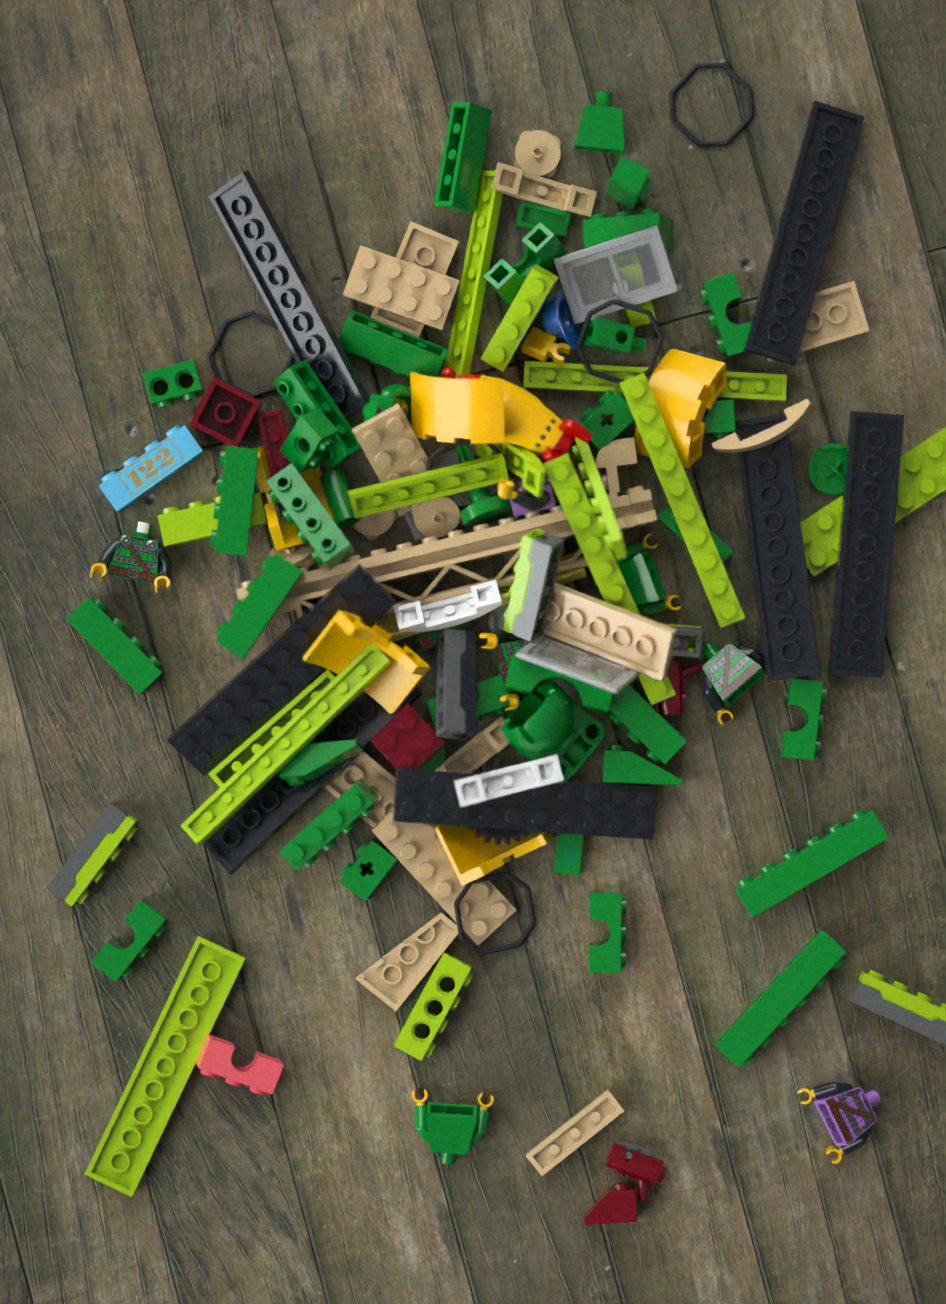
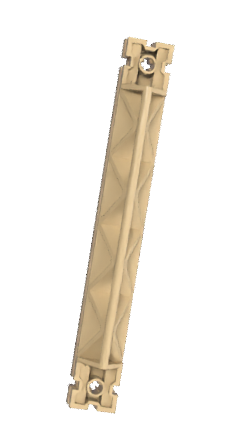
M643 486L634 487L626 491L627 495L620 497L617 492L606 494L620 531L652 524L657 521L650 489L644 490ZM560 505L550 508V513L541 515L540 511L524 514V520L515 521L514 517L499 520V526L491 528L486 523L474 526V532L466 534L463 533V530H457L447 533L448 538L438 540L437 536L421 539V545L412 546V543L408 542L396 545L397 550L388 553L383 548L371 551V557L361 559L360 555L350 556L344 559L345 563L338 564L330 570L325 563L321 566L319 565V569L310 571L308 567L300 568L304 573L276 614L296 610L298 618H300L304 614L303 606L308 608L313 606L308 601L321 599L358 564L387 592L406 599L396 602L383 616L394 614V607L420 601L421 606L471 593L470 586L496 580L498 588L509 586L514 583L516 573L504 575L519 558L521 552L519 544L524 535L536 528L561 539L572 538L575 535ZM581 548L570 560L559 561L557 574L588 566L585 557L578 558L582 553ZM517 551L496 578L487 579L457 566ZM442 569L424 593L418 597H412L383 584ZM450 570L480 581L430 594ZM250 581L241 583L242 588L236 589L238 598L242 601L249 593L245 589Z

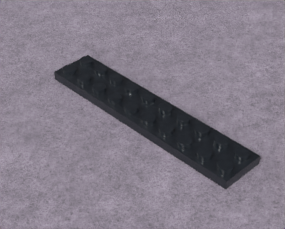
M818 101L812 103L743 351L791 366L796 364L864 116Z
M249 170L240 173L208 197L297 363L304 360L308 362L345 419H348L362 410L369 403L370 398Z
M850 411L828 674L882 678L904 415Z
M786 414L735 421V432L742 441L788 419ZM788 433L781 439L764 447L738 452L768 682L821 675L790 434Z
M358 564L167 738V741L203 776L207 775L324 669L322 666L305 662L303 657L338 611L359 616L362 618L361 622L364 625L371 627L396 604V600Z
M415 687L398 710L392 714L370 695L362 691L308 744L357 740L363 745L364 750L372 743L370 739L407 704L411 706L423 693ZM361 752L314 780L304 781L303 785H288V782L280 778L278 771L214 832L203 845L223 868L232 875Z
M396 769L393 822L654 840L657 787L566 781L564 783H552L460 807L454 781L478 774Z

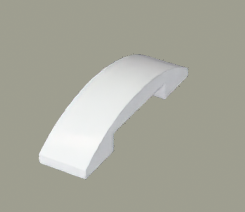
M496 580L470 586L471 593L421 606L420 601L394 607L399 631L425 632L444 629L471 621L494 610L502 604Z
M553 755L456 780L454 784L460 807L556 783L564 779L558 756Z

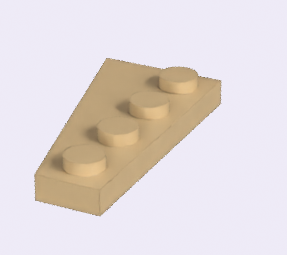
M440 912L355 979L397 1011L457 936V924Z

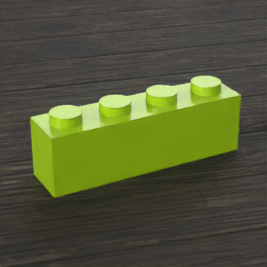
M537 264L531 269L483 353L481 360L502 372L506 370L559 277Z
M255 490L250 529L268 525L262 494L260 492L256 493ZM221 496L215 497V502L204 505V501L189 503V508L179 510L178 506L163 509V514L157 516L164 546L171 547L211 538L212 529L217 530L218 519H213L215 503L220 504Z

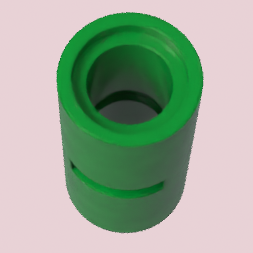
M338 469L322 475L320 482L335 524L338 528H346L358 523L361 517L354 518L348 493L351 488L345 471Z

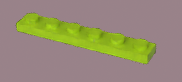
M575 437L576 445L572 446L573 455L576 462L581 460L578 468L582 479L587 478L584 484L588 497L594 496L590 500L594 513H600V516L597 517L601 532H607L606 535H603L608 551L613 549L616 560L627 557L622 535L587 443Z
M503 453L350 490L348 493L354 518H359L497 484L500 479L509 480Z

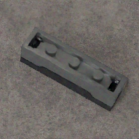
M445 628L437 636L436 737L467 740L477 731L478 717L475 716V707L478 703V692L475 691V682L477 681L479 671L478 667L475 666V657L478 654L479 645L478 641H475V632Z

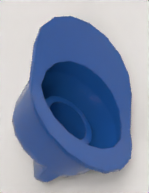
M559 290L556 298L545 302L539 311L541 323L547 333L557 338H565L569 346L574 351H577L576 346L580 337L577 324H574L564 290Z

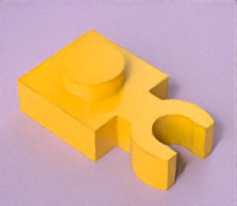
M533 327L522 344L521 351L543 362L548 357H551L554 363L563 366L565 358L558 354L565 353L570 355L571 347L565 343L556 344V336Z

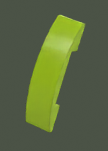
M493 443L506 455V468L523 479L522 487L535 496L542 497L545 468L537 456L530 450L517 444ZM476 444L475 454L480 458L496 455L486 444Z

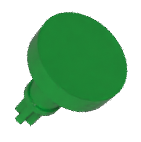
M469 444L455 447L460 463L475 460ZM488 486L469 490L468 494L472 505L463 509L460 512V517L466 529H473L474 526L486 523H494L508 516L513 511L510 498L502 499L499 495L492 496Z

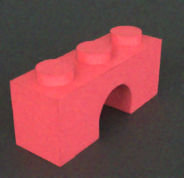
M207 1034L196 1062L198 1068L201 1069L200 1073L215 1078L216 1075L225 1077V1082L240 1087V1084L250 1086L249 1090L259 1095H264L265 1092L273 1094L284 1066L280 1059L256 1051L249 1065L237 1067L231 1063V1056L235 1048L233 1043Z

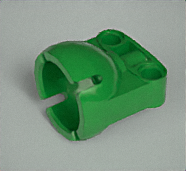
M551 680L540 683L537 686V691L533 690L530 695L519 702L516 709L510 710L504 719L505 725L501 728L507 741L528 761L557 755L564 780L556 783L566 782L582 766L596 749L605 733L601 722L594 720L557 683ZM591 724L592 732L587 737L586 728Z

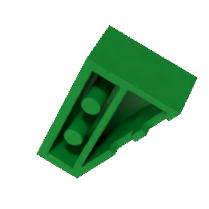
M644 209L642 214L632 215L630 211L617 212L616 217H607L606 214L591 215V219L583 220L584 249L658 225L666 251H673V219L659 212L657 213V209ZM644 244L626 250H641V252H650L648 244Z

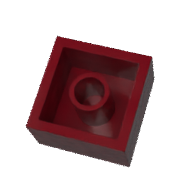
M213 378L190 425L226 445L241 447L256 419V414L259 413L263 404L242 391Z
M409 704L370 739L396 768L415 770L445 743L442 738L436 737V732Z

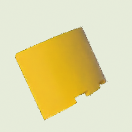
M670 349L656 367L648 384L681 464L684 468L689 469L702 456V442L706 426L702 419L706 409H712L717 397L727 386L726 363L681 350ZM636 426V453L649 457Z
M410 372L411 423L416 437L422 439L436 437L439 442L455 443L456 438L468 439L471 443H505L503 380L439 378Z
M256 447V449H259L256 479L260 493L266 492L267 495L263 497L264 509L275 550L278 551L303 544L296 533L300 528L296 523L290 525L285 517H280L278 505L274 503L267 493L271 490L266 483L271 478L264 447ZM320 466L314 470L310 468L302 473L299 472L333 519L320 482V477L322 476Z
M338 611L303 657L304 661L322 666L339 675L370 644L376 646L388 657L392 664L363 691L376 700L389 713H395L430 669V666L406 645L402 649L389 640L391 634L374 624L370 628L361 622V617L348 612Z
M439 825L435 828L461 885L478 879L504 865V863L511 860L509 856L512 854L516 859L555 839L553 833L529 831V836L519 834L520 842H516L511 837L510 845H506L502 838L500 845L496 846L494 838L489 843H484V834L479 838H475L476 829L468 831V827Z

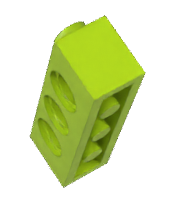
M445 951L442 953L400 1031L394 1047L422 1061L424 1055L428 1058L430 1057L436 1043L432 1042L436 1033L442 1034L449 1021L445 1019L449 1009L455 1010L461 999L457 995L462 986L467 988L473 977V973L470 972L471 965ZM442 978H452L455 981V987L450 991L443 990L440 987ZM432 1000H437L442 1004L443 1009L438 1014H432L427 1008L428 1003ZM418 1024L428 1025L430 1028L429 1035L419 1037L415 1033V1027Z

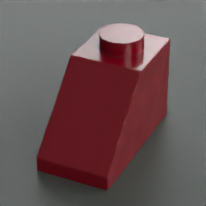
M614 1183L613 1188H607L583 1215L584 1225L637 1222L634 1186L629 1187V1183Z

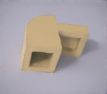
M634 437L609 442L605 447L601 448L596 457L595 465L597 470L605 469L606 474H601V481L604 489H608V494L620 493L617 468L637 465Z

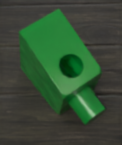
M598 91L596 105H585L574 143V150L623 155L625 146L622 108L611 107L613 93Z
M595 317L590 320L582 347L625 355L630 353V350L643 352L646 337L635 335V327ZM616 335H618L620 338L619 343L616 340Z

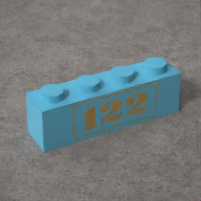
M179 425L173 427L166 433V439L160 443L157 440L144 448L146 453L137 458L134 455L123 463L125 468L117 473L113 470L101 479L103 483L99 487L118 513L124 511L205 453L185 425L181 428Z

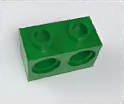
M194 359L143 373L151 404L153 406L158 405L159 409L174 405L173 400L183 398L184 401L199 398L198 393L204 392ZM184 375L193 376L194 382L189 388H182L180 386V380ZM159 382H166L168 384V391L164 395H157L155 393V386Z

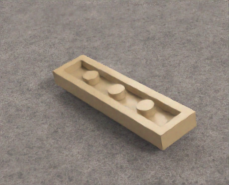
M607 1089L526 1153L525 1156L539 1174L543 1176L623 1113L624 1109Z

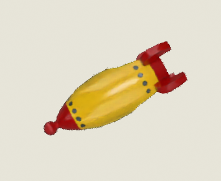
M451 367L445 368L441 373L442 378L501 379L478 374L459 376L456 375V371ZM501 379L504 383L505 443L517 444L530 450L533 454L540 456L539 459L542 464L566 454L572 442L575 441V437L588 444L593 435L582 425L570 419L562 421L545 407L535 395L518 385Z

